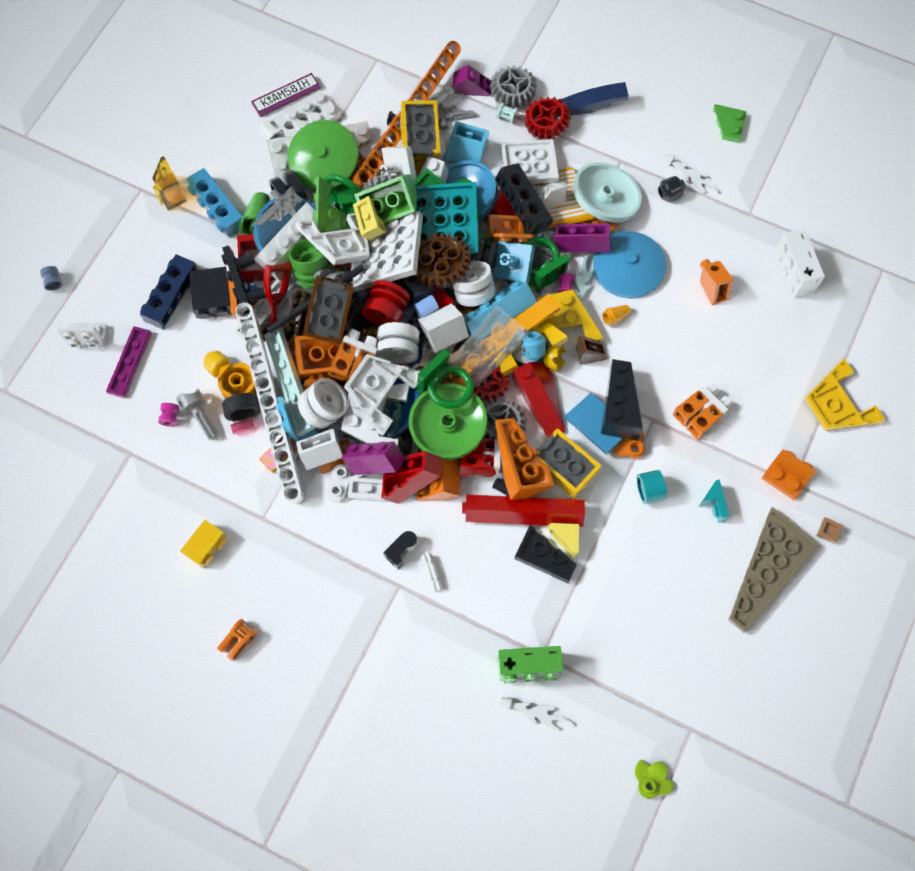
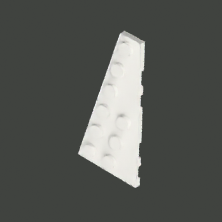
M368 120L343 125L351 132L358 146L372 138ZM295 135L265 141L274 177L281 178L282 181L283 173L290 170L288 149Z

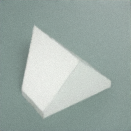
M551 183L537 188L538 195L547 210L565 204L566 183Z

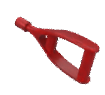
M289 262L279 265L267 264L264 267V291L271 308L269 325L277 321L278 308L289 288L291 277V264ZM283 272L279 293L272 294L271 273Z

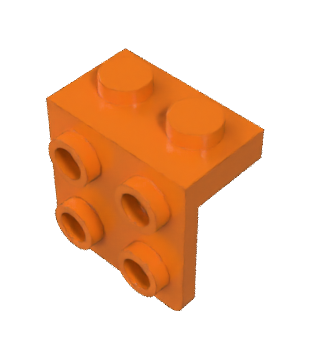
M488 215L487 237H493V241L528 242V238H534L532 234H523L524 227L518 216Z

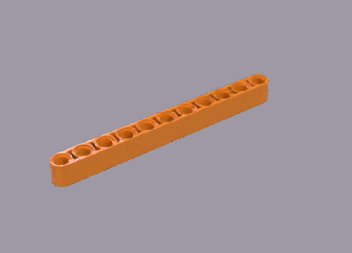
M449 41L441 49L406 101L429 99L461 52V46L457 41ZM399 111L354 174L352 181L360 189L365 188L364 183H369L368 179H374V175H377L380 166L384 164L383 155L378 150L382 152V148L396 147L401 140V130L396 125L400 126ZM369 163L374 166V169L369 166ZM360 176L364 178L365 182L360 180Z

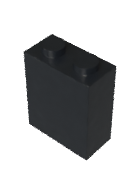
M226 266L189 271L192 308L197 319H208L212 316L224 317L231 314L228 289L229 278Z

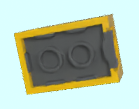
M437 100L401 101L399 107L401 146H411L413 160H427L428 156L438 159L440 155Z
M558 428L537 449V456L542 463H546L554 484L572 499L578 497L599 474L602 467Z

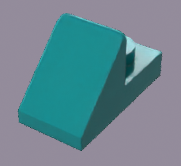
M720 479L715 480L698 506L713 505L712 514L717 518L718 523L726 522L730 517Z

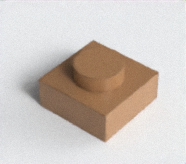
M824 517L816 536L835 544L843 525Z

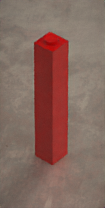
M467 494L466 502H462V514H466L465 522L540 526L561 523L579 524V527H583L585 500L537 497L510 500L509 496Z

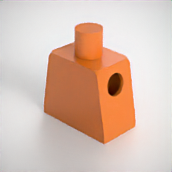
M709 259L701 261L700 283L711 305L729 300L734 280L721 261L712 263Z

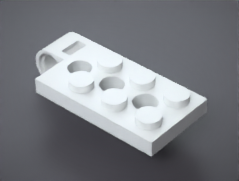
M318 91L262 123L258 133L265 141L280 138L283 135H295L309 123L319 120L336 121L341 118V112L321 91ZM314 110H320L321 113H316V112H313V111H314ZM300 118H306V119H308V120H307V121H303V120H299V119H300ZM286 126H293L294 128H293V129H286L285 127H286Z

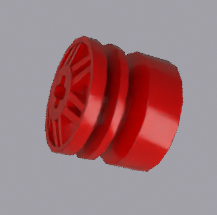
M377 280L374 282L369 293L370 298H367L361 312L367 320L378 326L392 322L400 323L403 317L402 312L407 307L410 295L397 284L385 280Z

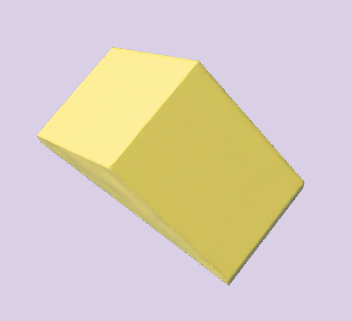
M549 524L547 532L575 559L579 552V524Z

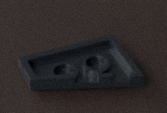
M529 525L514 557V560L569 584L577 566L564 552L555 548L549 542V539L539 534L533 525Z

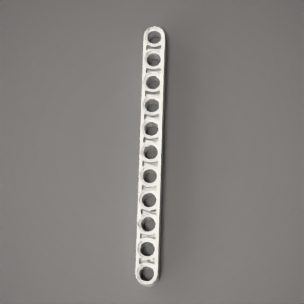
M241 303L236 308V316L282 492L287 501L299 504L304 499V490L290 438L282 427L281 421H284V419L278 413L276 404L279 403L277 399L279 396L257 313L248 303ZM250 310V314L247 317H243V313ZM250 328H255L253 334H247ZM259 345V350L253 353L252 348ZM264 363L262 370L256 369L258 364ZM269 381L268 387L262 389V383ZM274 399L272 406L267 407V400ZM278 417L277 424L271 425V419ZM283 435V441L276 443V437ZM283 453H288V459L284 462H281V455ZM292 471V479L286 480V473ZM292 490H298V496L295 499L290 498Z

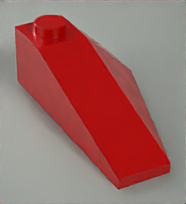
M544 361L541 364L528 362L514 369L512 380L547 439L551 434L553 435L557 428L562 433H565L555 379L550 369L545 366Z

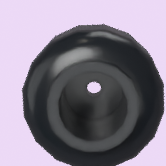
M671 176L661 180L658 186L659 196L667 202L681 198L684 194V189H686L683 179L680 180L678 176Z

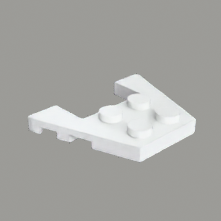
M355 213L347 215L346 220L351 229L320 233L313 219L301 220L296 223V228L333 265L364 261L369 258L368 240L361 235Z
M366 354L344 387L378 433L384 435L393 420L377 409L378 405L397 377L414 389L417 386L418 373L421 371L409 369V367L399 366L390 361Z
M406 383L392 385L377 409L384 413L387 399L407 402L410 386ZM348 394L349 407L344 414L341 430L365 443L394 441L398 447L399 439L381 437L351 395Z

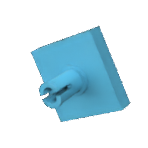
M499 241L493 278L529 283L535 246Z

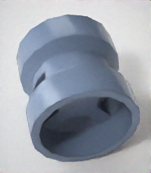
M46 266L40 270L45 290L55 291L62 287V280L58 277L59 270L56 266Z

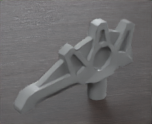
M438 103V123L441 125L442 130H446L448 128V121L453 119L476 117V112L473 110L457 109L455 105L444 107L442 103Z
M292 186L282 195L276 189H273L270 194L275 198V203L253 224L261 225L264 222L275 219L277 222H280L282 217L287 214L294 216L296 214L294 210L296 203H301L302 198L296 194Z

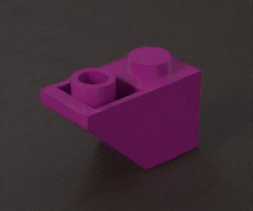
M466 65L453 73L452 87L462 94L471 96L491 95V80L470 65Z

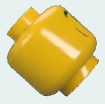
M215 350L205 355L203 367L211 376L218 378L221 369L230 364L231 361L221 351Z

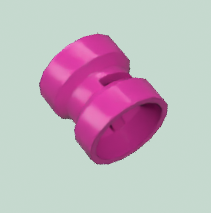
M161 403L160 411L162 413L158 417V424L166 427L177 426L178 419L176 415L179 413L180 407L174 403Z

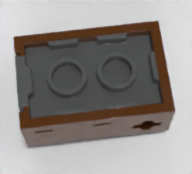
M316 275L303 331L304 336L341 344L354 288L353 283Z

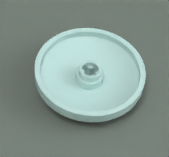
M602 162L586 164L580 168L573 180V193L578 203L585 211L600 220L613 223L627 221L637 213L641 206L642 195L637 183L628 173L614 165Z

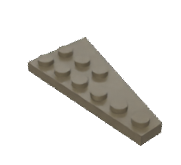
M771 507L728 618V621L743 634L819 546V544L774 507Z

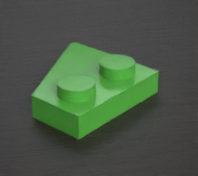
M714 104L713 112H715L717 117L716 122L720 128L722 140L739 143L747 111Z

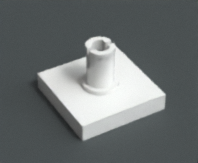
M411 146L382 148L384 165L380 166V170L385 169L381 171L384 176L388 173L391 176L396 175V177L411 174L413 182L417 179Z

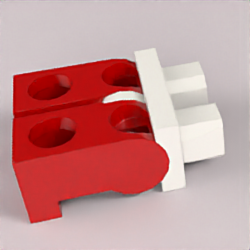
M483 438L480 445L473 452L460 458V478H468V475L499 478V473H503V467L500 460L501 454L498 439L489 440L488 438Z

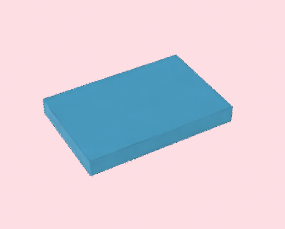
M590 392L565 415V419L607 455L624 438L601 434L604 403Z

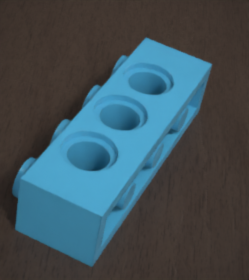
M202 168L186 178L189 185L187 186L188 191L192 196L196 195V200L201 208H206V213L210 220L217 222L216 227L221 233L224 232L227 237L238 232L243 216L206 169Z

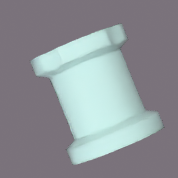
M502 102L496 117L510 120V123H513L517 117L518 108L513 109Z

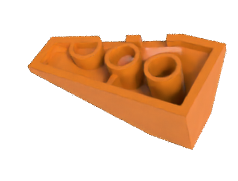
M514 418L496 420L504 479L510 500L529 498L554 487L555 485L546 463L541 462L537 456V450L535 448L532 449L526 440L527 436Z

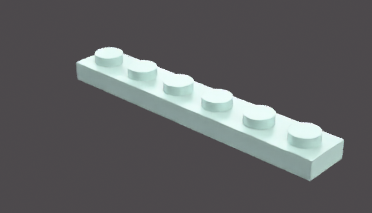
M281 327L272 334L268 332L264 337L296 435L302 437L316 427L309 424L303 418L298 408V398L304 391L283 328Z

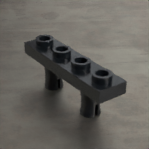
M229 245L222 247L224 254L221 257L224 264L228 265L229 271H227L230 282L233 281L235 287L232 290L235 298H239L240 304L248 303L252 305V302L267 298L264 287L250 292L246 291L240 273L241 269L256 264L253 254L250 253L236 258ZM250 310L245 311L243 315L247 317L250 314Z

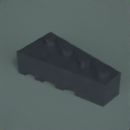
M612 359L608 373L601 434L639 441L643 425L632 363Z

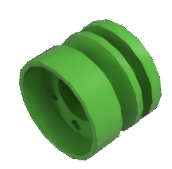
M308 239L297 242L289 250V259L293 267L294 277L297 284L301 287L313 288L314 274L317 271L326 268L333 270L331 262Z

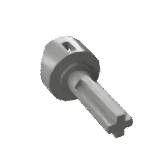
M199 388L193 393H180L176 397V401L182 411L192 412L208 440L217 437V432L201 407V404L205 402V398Z

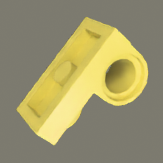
M369 196L353 204L359 229L364 238L370 241L386 232V227L381 218L377 216L373 200Z

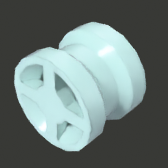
M548 229L538 234V237H545L554 243V232ZM537 244V247L544 252L551 251L547 246Z

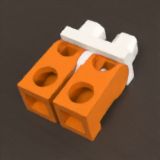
M350 329L347 336H344L328 375L344 381L351 363H353L347 378L348 381L366 354L375 356L377 339L367 336L365 343L358 341L360 332Z
M713 383L707 387L703 385L698 391L677 406L672 414L684 427L688 424L686 429L697 440L724 417L732 403L726 396L720 400L715 397L719 390Z

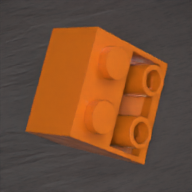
M459 459L442 460L441 477L416 492V500L442 501L459 497Z

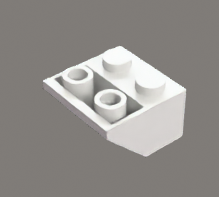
M334 429L296 442L299 456L306 470L336 461L343 456L338 435Z

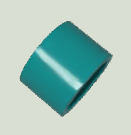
M659 469L636 475L637 489L643 504L666 500V484Z

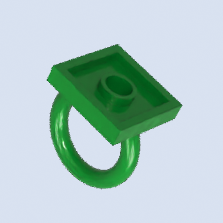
M339 174L327 175L324 180L330 184L332 181L344 184L337 189H334L333 186L331 187V196L327 202L331 205L333 202H338L341 211L346 215L354 213L353 204L357 203L354 194L362 190L345 176Z
M545 237L528 238V242L521 243L526 245H545L553 254V260L544 263L539 270L531 268L530 276L535 277L534 290L537 293L557 281L560 274L567 273L571 258L567 253L560 257L559 249L551 240Z
M444 348L418 373L416 391L422 394L428 390V394L433 402L443 408H459L471 399L474 392V383L467 371L458 366L449 365L450 353ZM447 373L459 375L466 383L465 394L458 400H444L436 393L435 386L443 381Z

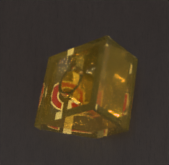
M162 156L152 176L155 184L152 188L160 205H165L169 211L186 203L187 200L166 158Z

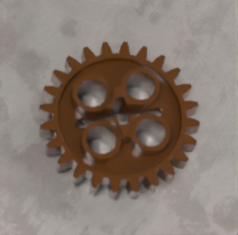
M434 233L432 239L426 236L427 241L420 240L417 274L413 275L416 276L417 281L422 280L423 285L428 282L429 287L436 284L437 288L440 287V284H443L446 288L449 282L454 285L455 279L461 281L460 275L466 276L465 270H469L471 256L468 246L464 245L463 240L458 241V236L452 239L450 233L447 237H444L443 233H441L440 237H437Z

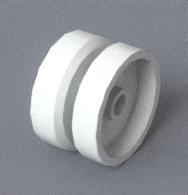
M471 261L469 270H465L466 276L460 275L461 281L454 280L453 288L456 300L464 306L484 304L491 300L496 292L491 268L486 262Z
M392 322L383 324L378 328V344L376 346V356L378 358L390 361L393 364H408L418 359L417 344L419 343V330L410 324Z
M329 378L317 380L310 388L301 393L298 398V408L301 415L309 424L317 428L328 427L336 419L344 415L349 407V401L343 388Z

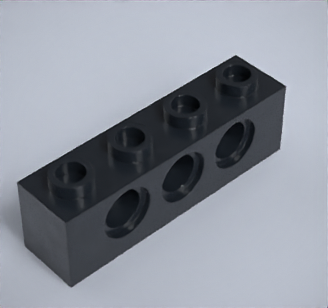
M519 163L501 167L495 177L496 183L500 186L524 229H526L528 234L532 235L547 231L553 222V218Z

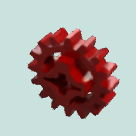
M489 361L487 366H482L470 375L474 383L475 394L481 396V401H484L485 398H488V402L492 398L497 401L499 395L504 397V391L509 390L510 379H508V375L503 376L501 367L498 368L497 362L492 366Z

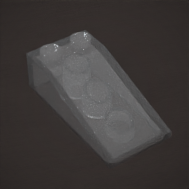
M496 305L449 360V365L458 366L467 371L473 380L474 387L477 388L519 346L529 332L507 312Z

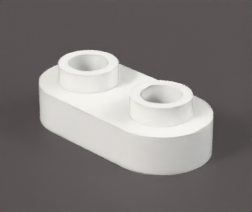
M339 464L332 470L326 490L328 499L331 502H342L347 495L349 480L352 476L347 465ZM344 471L345 473L344 475L339 476L338 472ZM339 489L340 491L339 493L334 494L333 490Z

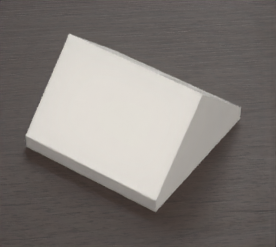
M453 304L418 319L434 353L469 338L463 315Z

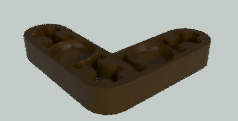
M302 289L297 290L292 298L290 312L310 299L311 294ZM308 309L301 314L298 321L294 318L287 325L282 326L288 344H295L296 336H304L303 331ZM270 325L261 327L264 342H266L264 335L269 332L267 327Z

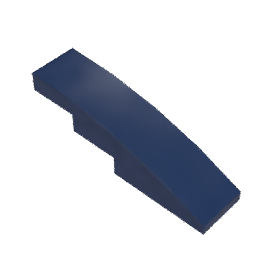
M620 82L584 90L564 97L562 101L563 103L566 102L572 116L593 113L595 108L610 107L611 102L628 100L629 94L626 82Z

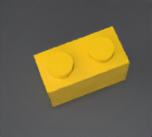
M204 519L180 552L203 569L205 565L208 566L212 562L214 553L225 545L227 537L224 532Z

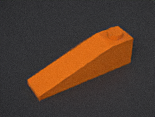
M296 336L295 355L299 379L309 378L310 376L318 377L320 374L327 376L341 344L308 336ZM351 363V366H350L348 372L351 371V368H352V366H353V363Z

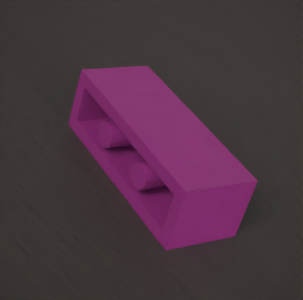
M610 223L556 224L554 243L560 253L610 252L612 244Z
M394 441L352 444L342 456L343 461L353 475L396 473L405 460Z

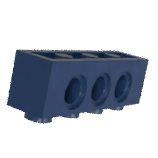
M175 254L173 259L168 262L166 271L160 275L158 284L155 289L151 290L149 299L140 309V316L144 322L164 330L190 286L189 271L198 270L194 261Z

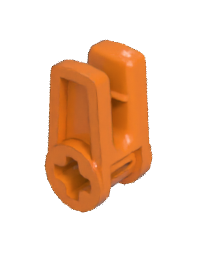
M240 619L233 625L228 635L217 647V650L221 653L226 652L232 646V643L238 639V642L227 654V658L230 661H234L256 637L258 632L247 626L245 620Z

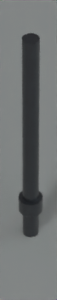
M360 264L351 271L347 270L338 280L350 283L354 280V277L365 271V268ZM310 299L267 327L269 333H274L309 308Z

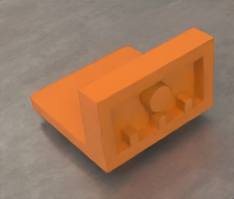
M782 449L761 479L792 500H795L805 484L814 476L816 470L808 462L798 459L793 452Z

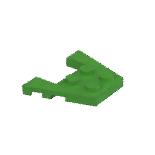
M320 176L316 177L314 180V185H316V193L314 194L316 212H314L313 221L319 232L325 233L351 229L346 220L347 215L327 202L332 184Z

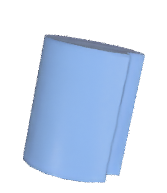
M432 295L414 304V309L420 318L439 309Z

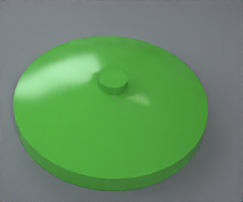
M319 120L305 125L295 134L289 145L288 164L290 170H293L301 184L310 190L316 191V185H314L316 177L320 176L325 179L329 174H339L350 179L358 166L359 149L356 140L346 127L334 121ZM336 181L331 182L334 189L344 185Z
M447 383L435 386V390L442 399L454 401L460 399L465 394L466 387ZM426 390L416 399L411 408L409 429L415 444L420 450L440 456L442 460H455L470 454L480 445L487 430V414L481 399L474 392L471 399L465 405L459 408L448 409L433 402L428 394V390Z

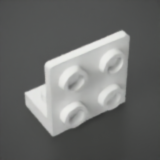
M68 323V327H57V332L65 343L72 348H79L80 346L97 348L105 346L107 325L106 323Z

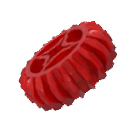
M549 96L546 99L540 97L539 101L534 99V104H529V109H526V115H524L525 127L528 133L532 134L534 138L538 137L539 140L543 138L545 140L549 138L554 140L555 136L561 137V132L566 133V128H569L571 122L570 109L567 107L566 102L563 103L561 98L557 100L555 96L552 99Z

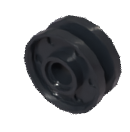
M481 239L476 261L489 264L493 276L498 241H493L491 247L487 248V240Z

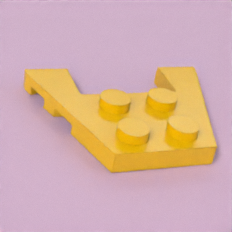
M574 290L550 294L561 310L547 319L549 323L559 330L582 326L584 337L598 341L603 340V336ZM545 296L537 297L536 301L538 302Z
M547 320L532 330L539 332L543 336L545 335L553 348H557L569 341L566 334ZM504 324L503 326H501L500 328H498V329L495 330V331L497 332L499 329H501L502 327H504L506 324ZM521 339L499 354L503 376L512 373L514 369L518 368L511 354L522 348Z
M845 358L805 398L806 403L825 431L879 424L885 420L876 405L858 413L838 381L854 373Z

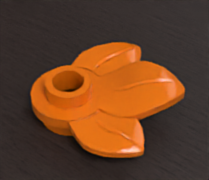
M643 431L639 441L624 438L611 451L619 457L629 456L633 459L642 457L645 452V446L642 443L644 440ZM632 448H637L638 452H633Z

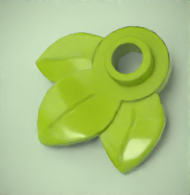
M642 759L637 762L634 775L639 782L638 791L642 797L653 799L657 795H667L672 791L674 783L666 779L668 769L665 762L657 761L651 766ZM646 784L651 785L652 790H648Z

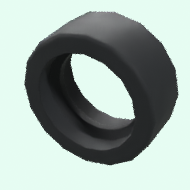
M253 393L235 394L227 397L222 402L224 417L229 421L248 420L257 416L261 411L258 397Z

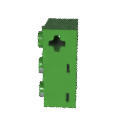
M561 646L498 650L499 681H504V684L516 683V680L524 679L525 683L536 682L538 678H545V681H556L563 673ZM506 664H510L512 670H508Z

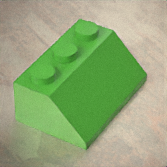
M411 174L399 176L354 194L357 202L369 196L373 200L377 216L381 218L383 223L416 212L417 191Z

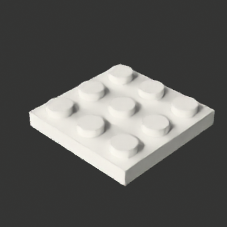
M553 139L501 142L503 167L519 163L531 184L559 183Z

